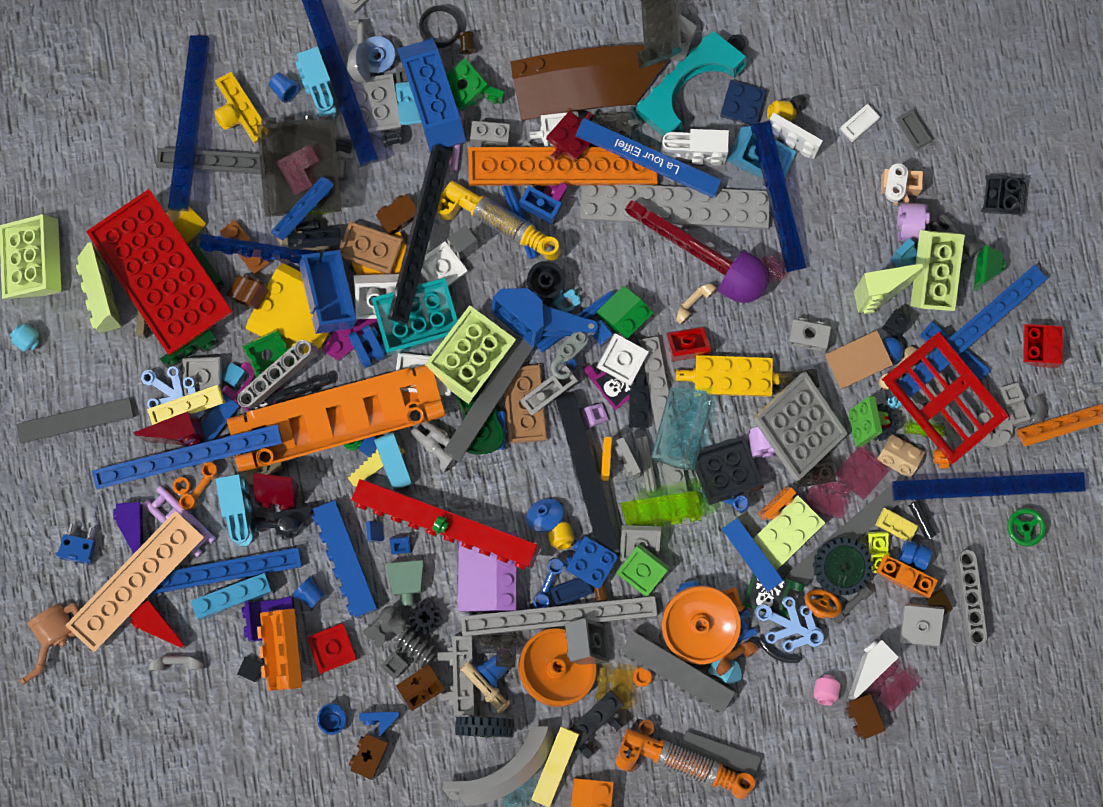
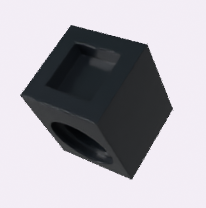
M895 309L882 329L898 339L911 319L898 309Z

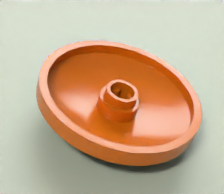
M703 585L686 588L673 596L663 612L662 633L665 642L677 657L693 664L716 662L733 649L739 638L741 621L738 610L733 601L717 588Z
M547 629L534 635L523 647L518 662L519 676L527 692L537 701L553 707H565L580 701L590 691L596 677V664L579 665L570 662L567 656L568 644L564 629Z

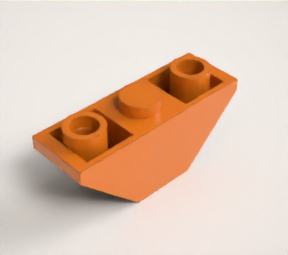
M885 554L876 571L889 582L927 598H930L938 581Z

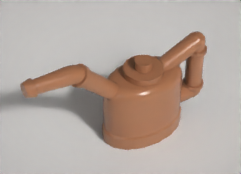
M58 603L38 614L27 623L29 629L32 630L41 644L37 665H35L36 668L20 679L22 685L38 676L45 669L50 646L54 645L56 647L59 645L63 647L67 644L66 640L69 637L76 636L65 626L71 620L68 614L72 613L75 616L80 611L79 606L75 603H71L66 607Z

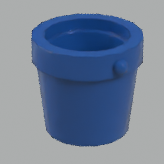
M280 72L276 73L268 84L283 103L291 101L299 91V84Z
M309 576L293 592V598H299L312 608L325 594L314 582V577Z
M494 655L482 665H477L476 669L492 687H497V682L508 670V667L498 656Z

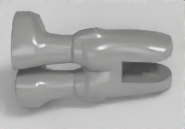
M429 421L420 423L430 433L425 436L414 427L411 430L412 435L425 447L426 451L437 456L440 460V469L446 473L456 461L444 454L443 449L439 446V443L445 447L450 441L448 434L445 430L438 428Z

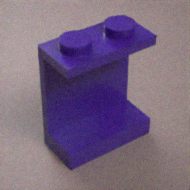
M290 596L284 597V599L251 603L246 601L245 607H242V616L246 618L247 625L244 626V637L248 638L249 642L263 641V638L258 639L257 627L261 626L260 613L295 609L294 598Z

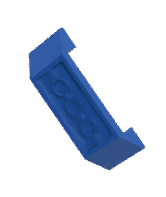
M433 38L397 48L430 153L432 146L436 144L443 148H449L465 143L466 139L460 116Z

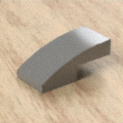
M1014 383L1001 387L999 390L1002 401L1013 427L1030 422L1031 418L1025 406V398L1019 384Z

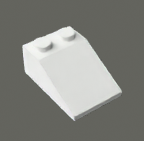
M883 640L871 642L864 649L866 653L861 658L848 696L850 700L856 699L899 658Z

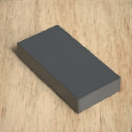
M913 109L896 118L897 123L915 151L932 141Z

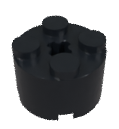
M547 261L538 262L529 270L527 288L539 294L542 304L552 303L564 292V272L555 263ZM543 280L549 281V285L543 284Z

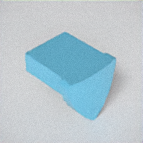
M720 660L713 662L708 671L709 674L722 679L723 682L728 684L736 683L742 678L741 668L738 662L734 660L729 662L732 668L721 677L716 672Z

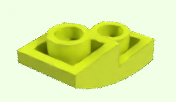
M868 532V553L871 555L870 560L873 562V566H871L872 573H877L876 571L884 554L890 556L888 553V532Z

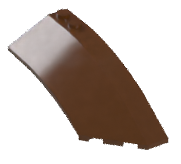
M617 45L562 51L510 61L522 121L541 118V115L568 113L569 110L574 112L614 106H636L640 100L639 98L655 80V76L666 65L665 55L658 51L659 45Z

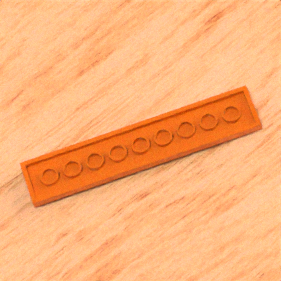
M468 147L469 186H559L561 182L568 186L657 185L656 172L600 147H588L576 162L561 154L557 161H553L550 155L556 150L555 147Z

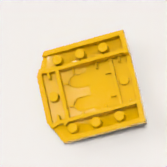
M281 263L266 287L269 291L258 310L254 309L251 313L246 330L261 337L277 329L288 350L298 341L306 340L313 342L318 351L323 347L330 332L315 334L312 322L313 314L311 315L301 272ZM305 345L303 348L304 354L309 351L308 345Z

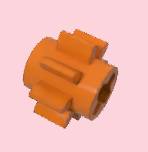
M939 449L933 450V463L938 464V468H948L951 463Z

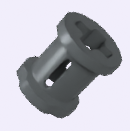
M634 106L620 112L619 115L625 120L628 131H632L642 125V121L638 119L635 113Z

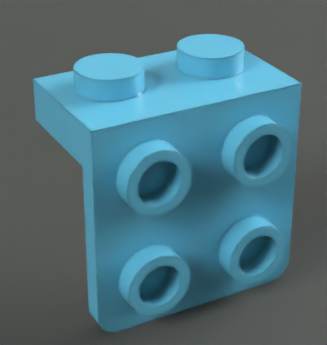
M409 82L395 83L399 123L401 125L421 123Z

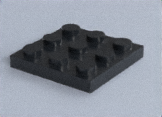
M745 436L690 453L691 461L708 505L764 488Z

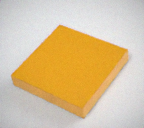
M605 437L603 441L602 481H609L612 437Z

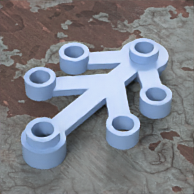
M172 366L167 371L168 376L172 378L174 389L159 380L156 371L146 370L142 373L141 380L145 385H153L170 396L162 399H150L147 403L148 408H152V401H155L157 403L156 406L184 397L179 376L181 372L178 367ZM172 369H175L177 372L175 376L171 373ZM147 374H149V375L151 376V380H150V381H147V380H146V375H147ZM186 377L183 380L184 387L188 388L189 395L196 393V380L193 377ZM188 379H190V380L192 381V385H191V386H188V385H187V380H188ZM205 410L195 413L193 415H195L198 418H201L204 415Z
M786 596L782 600L783 605L787 608L790 620L772 612L771 608L766 604H760L756 607L755 614L760 620L766 621L770 619L786 627L776 632L767 631L765 639L768 643H775L778 639L796 633L803 635V637L793 641L785 639L782 642V648L785 651L791 652L794 648L805 644L816 647L823 643L824 633L820 628L815 627L812 611L809 609L807 614L803 613V609L808 608L806 604L802 605L799 611L805 617L807 628L800 625L795 609V600L791 596ZM791 599V605L787 606L786 601ZM765 608V614L761 615L760 610ZM813 633L817 634L816 639H811ZM774 634V639L768 640V636ZM790 642L791 647L785 648V644Z

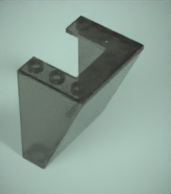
M321 114L319 118H314V115H304L303 119L295 120V116L284 117L283 121H276V117L261 120V123L257 124L265 217L284 216L320 177L330 180L334 186L331 188L330 193L318 202L317 207L310 212H341L343 208L337 117H333V114Z

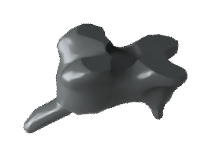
M402 598L394 606L385 607L381 611L379 618L374 623L368 624V627L364 629L363 634L369 639L375 640V647L382 646L391 632L400 634L405 629L406 621L399 612L403 607Z

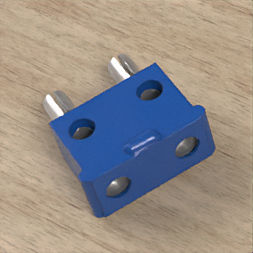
M71 523L68 534H63L56 556L61 560L90 566L92 565L91 560L96 545L93 541L96 529L90 527L86 539L75 537L77 525Z

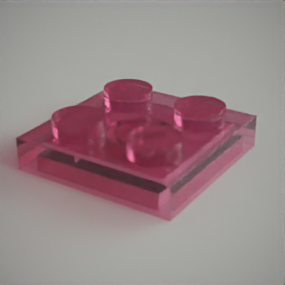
M858 447L837 470L834 476L859 498L864 500L887 474L888 470L862 447Z

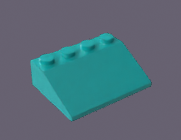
M446 278L417 286L407 325H401L388 319L394 292L371 298L388 356L441 342L458 321Z

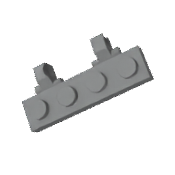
M452 636V647L447 648V652L437 654L438 661H450V666L453 665V687H450L451 692L440 693L439 701L449 700V705H454V716L474 715L473 682L460 670L466 662L470 661L472 664V636Z

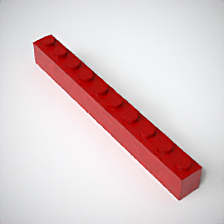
M359 479L351 501L356 503L355 507L366 511L367 508L374 510L373 514L384 517L386 514L391 516L390 520L399 524L405 521L409 523L408 527L419 530L421 527L426 529L425 533L434 537L437 534L436 531L432 530L436 519L438 516L446 517L449 526L445 533H439V535L444 536L443 540L453 544L456 540L462 543V547L472 550L473 547L480 549L478 553L490 557V554L496 555L497 560L508 563V561L515 562V567L526 570V567L533 568L540 550V546L361 479Z

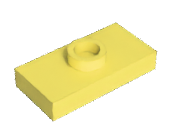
M883 508L875 524L903 541L906 539L911 541L918 528V525L887 508Z

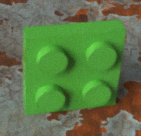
M638 544L616 574L647 597L670 567L642 545Z

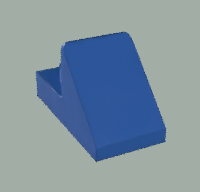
M400 712L359 713V721L364 722V725H376V721H379L380 737L400 717Z

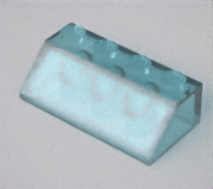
M670 387L652 451V459L676 469L694 471L713 402L706 391Z

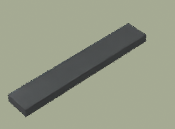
M127 398L19 423L16 426L19 441L22 444L134 418L131 399Z

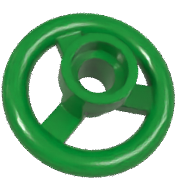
M1022 508L1010 516L1007 530L1010 538L1015 543L1030 547L1038 544L1043 539L1046 532V524L1040 513L1030 508ZM1022 514H1030L1035 519L1029 522L1020 521L1017 517ZM1039 523L1040 532L1035 539L1031 540L1030 534L1033 531V526ZM1013 524L1016 525L1017 533L1020 536H1023L1024 540L1019 539L1015 535L1013 530ZM1023 525L1028 526V531L1023 529Z

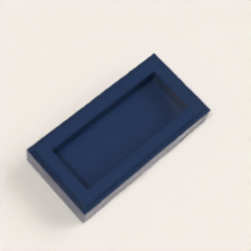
M580 578L550 588L556 607L593 594L590 584Z

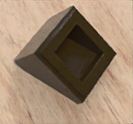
M943 589L933 593L930 598H926L928 606L944 607V615L953 609Z

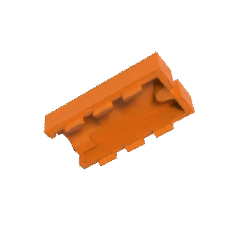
M295 609L260 613L261 626L257 627L258 639L263 638V646H259L260 658L265 659V666H261L262 678L267 679L268 691L302 688Z

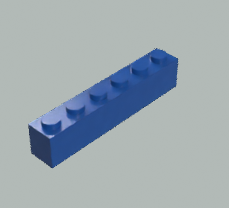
M334 500L314 508L315 514L312 515L315 525H319L322 532H319L322 543L327 544L329 550H326L329 561H333L336 567L332 570L336 580H341L342 586L339 588L343 598L347 597L349 604L346 606L350 616L354 615L357 619L377 611L378 608L336 501Z

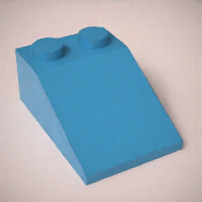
M747 126L740 128L727 162L744 171L782 185L796 151L755 127Z

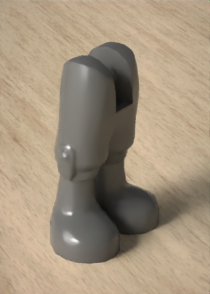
M941 214L938 219L946 229L945 231L937 222L932 221L929 223L931 231L965 235L964 231L944 214ZM964 237V252H962L961 266L968 259L974 258L982 249L979 244L972 243L966 237Z

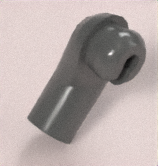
M1038 396L1032 399L1036 407L1035 414L1030 416L1033 424L1042 423L1047 413L1042 397Z

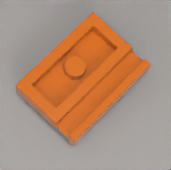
M784 487L758 515L764 520H769L770 518L773 520L780 514L779 509L784 505L788 506L794 500L793 496L796 492L791 487Z

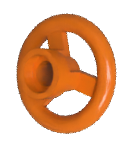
M814 589L805 595V603L816 617L834 618L842 611L840 600L826 590ZM814 595L823 596V598L819 600L811 599V597ZM829 599L835 603L836 610L829 605Z

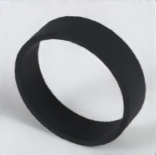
M437 5L428 8L421 15L419 30L424 41L428 40L422 32L424 19L429 14L437 11L447 12L452 15L458 24L455 35L448 41L435 42L437 48H445L457 40V35L460 33V22L457 14L452 9Z

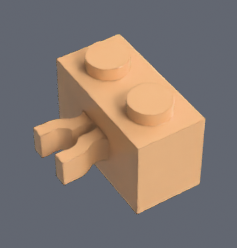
M885 169L881 175V194H885L889 169ZM895 171L897 175H902L901 171ZM908 171L905 195L902 198L904 203H909L907 195L919 196L922 191L923 171ZM892 189L894 193H899L898 189Z

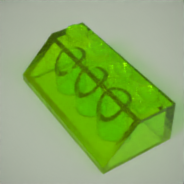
M699 491L620 502L626 525L664 527L663 523L671 522V525L683 524L682 520L690 519V522L702 521L701 517H706L704 496Z

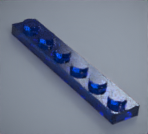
M201 234L199 248L208 252L215 250L227 255L234 253L246 258L259 257L265 261L278 260L284 264H289L290 262L299 264L302 255L315 253L314 251L289 249V247Z

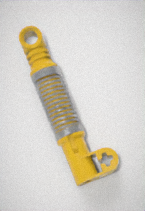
M451 181L442 192L437 208V213L442 220L448 221L453 219L462 207L471 212V216L475 219L481 220V222H484V224L489 225V227L496 231L498 230V232L504 236L506 235L509 239L512 238L519 245L529 246L542 254L545 259L551 261L556 260L560 256L561 249L554 237L546 236L536 230L532 223L518 217V215L506 208L504 209V207L498 203L496 204V202L489 198L478 196L455 181ZM449 199L450 201L454 202V204L450 202L447 203L446 200ZM548 246H555L553 251H546Z

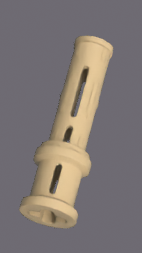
M470 661L460 668L485 695V701L490 702L494 706L497 714L503 712L510 705L511 702L509 700L506 701L499 693L500 690L496 687L493 688Z

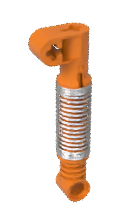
M629 728L625 731L615 758L617 767L627 771L633 768L640 754L652 759L655 764L665 768L668 766V769L671 768L675 772H681V775H687L691 779L694 778V780L701 781V783L704 781V784L708 786L719 787L721 785L723 789L726 787V790L730 789V792L738 799L747 798L755 787V780L748 773H737L735 775L734 771L732 773L729 769L726 771V768L721 763L713 762V760L709 762V758L707 760L706 757L702 759L703 756L699 757V754L696 756V753H694L693 755V751L691 753L689 750L686 752V749L683 751V747L681 749L680 746L677 747L675 745L673 747V743L670 746L668 741H658ZM628 750L632 751V752L630 753L629 757L626 758V753H627V751H628Z

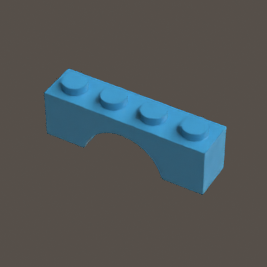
M263 573L191 600V604L196 618L202 621L218 615L233 606L245 603L246 601L258 600L274 594L268 575Z

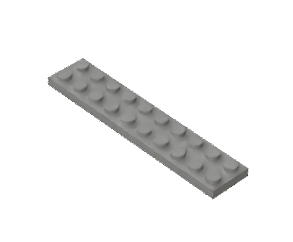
M589 185L582 186L580 220L642 223L628 215L625 211L627 204L630 200H633L672 225L766 230L769 228L770 191L717 189L714 198H711L689 187Z

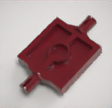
M570 110L546 137V140L553 144L556 149L550 155L553 161H557L561 154L576 162L592 144L575 136L583 119L577 117ZM588 112L584 118L591 121L595 116Z

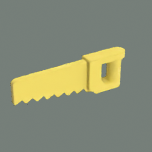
M399 447L400 453L403 454L405 450ZM376 449V453H372V457H368L367 461L363 462V465H359V468L355 469V472L347 477L353 486H357L359 479L365 480L383 467L378 450Z

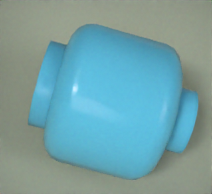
M26 323L18 324L10 334V337H12L11 343L23 352L29 349L34 350L40 342L37 340L39 336L38 331Z

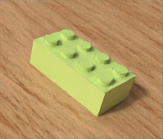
M920 230L916 264H922L923 268L913 281L910 306L922 309L955 311L965 235Z

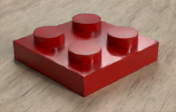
M343 623L306 637L320 674L357 660Z

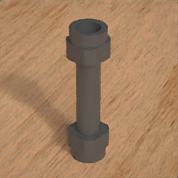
M867 586L861 588V591L857 592L858 594L842 607V611L838 616L831 618L837 625L845 619V615L858 603L866 600L872 594Z

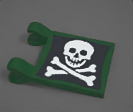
M753 573L743 605L756 609L758 605L766 604L771 608L772 612L790 620L788 611L783 610L782 600L787 596L789 588L802 592L804 583L781 577L783 582L767 592ZM762 608L760 611L766 612V609Z

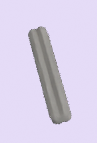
M643 436L639 437L637 441L647 493H654L657 491L649 442L648 438Z

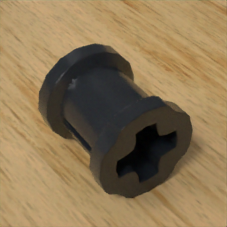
M397 128L396 131H382L384 148L398 143L403 145L400 128Z

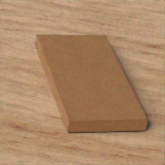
M540 365L522 366L505 392L509 444L547 441L544 407L531 415L520 401L542 383Z

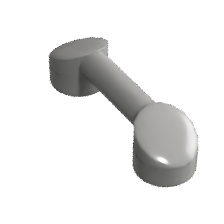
M163 656L155 659L148 665V671H164V664H188V670L204 669V663L191 656Z

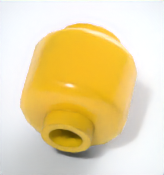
M776 100L768 106V119L771 118L773 113L789 122L796 118V109L790 101Z
M561 521L552 531L547 532L550 545L557 550L568 549L574 542L572 527L567 522Z

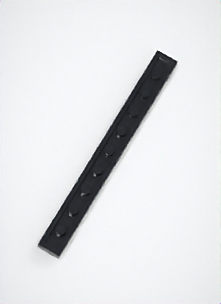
M437 144L432 146L388 319L401 325H407L452 154L451 151Z

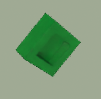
M488 87L484 91L485 99L492 104L503 103L505 98L504 91L493 87Z

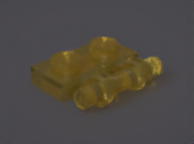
M600 668L599 675H597L598 693L595 694L597 702L606 695V682L612 683V691L624 703L620 709L630 710L633 670L613 669V676H607L608 668Z

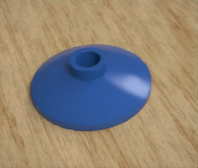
M549 498L542 499L529 508L526 521L533 531L546 533L552 531L561 523L564 510L558 501Z

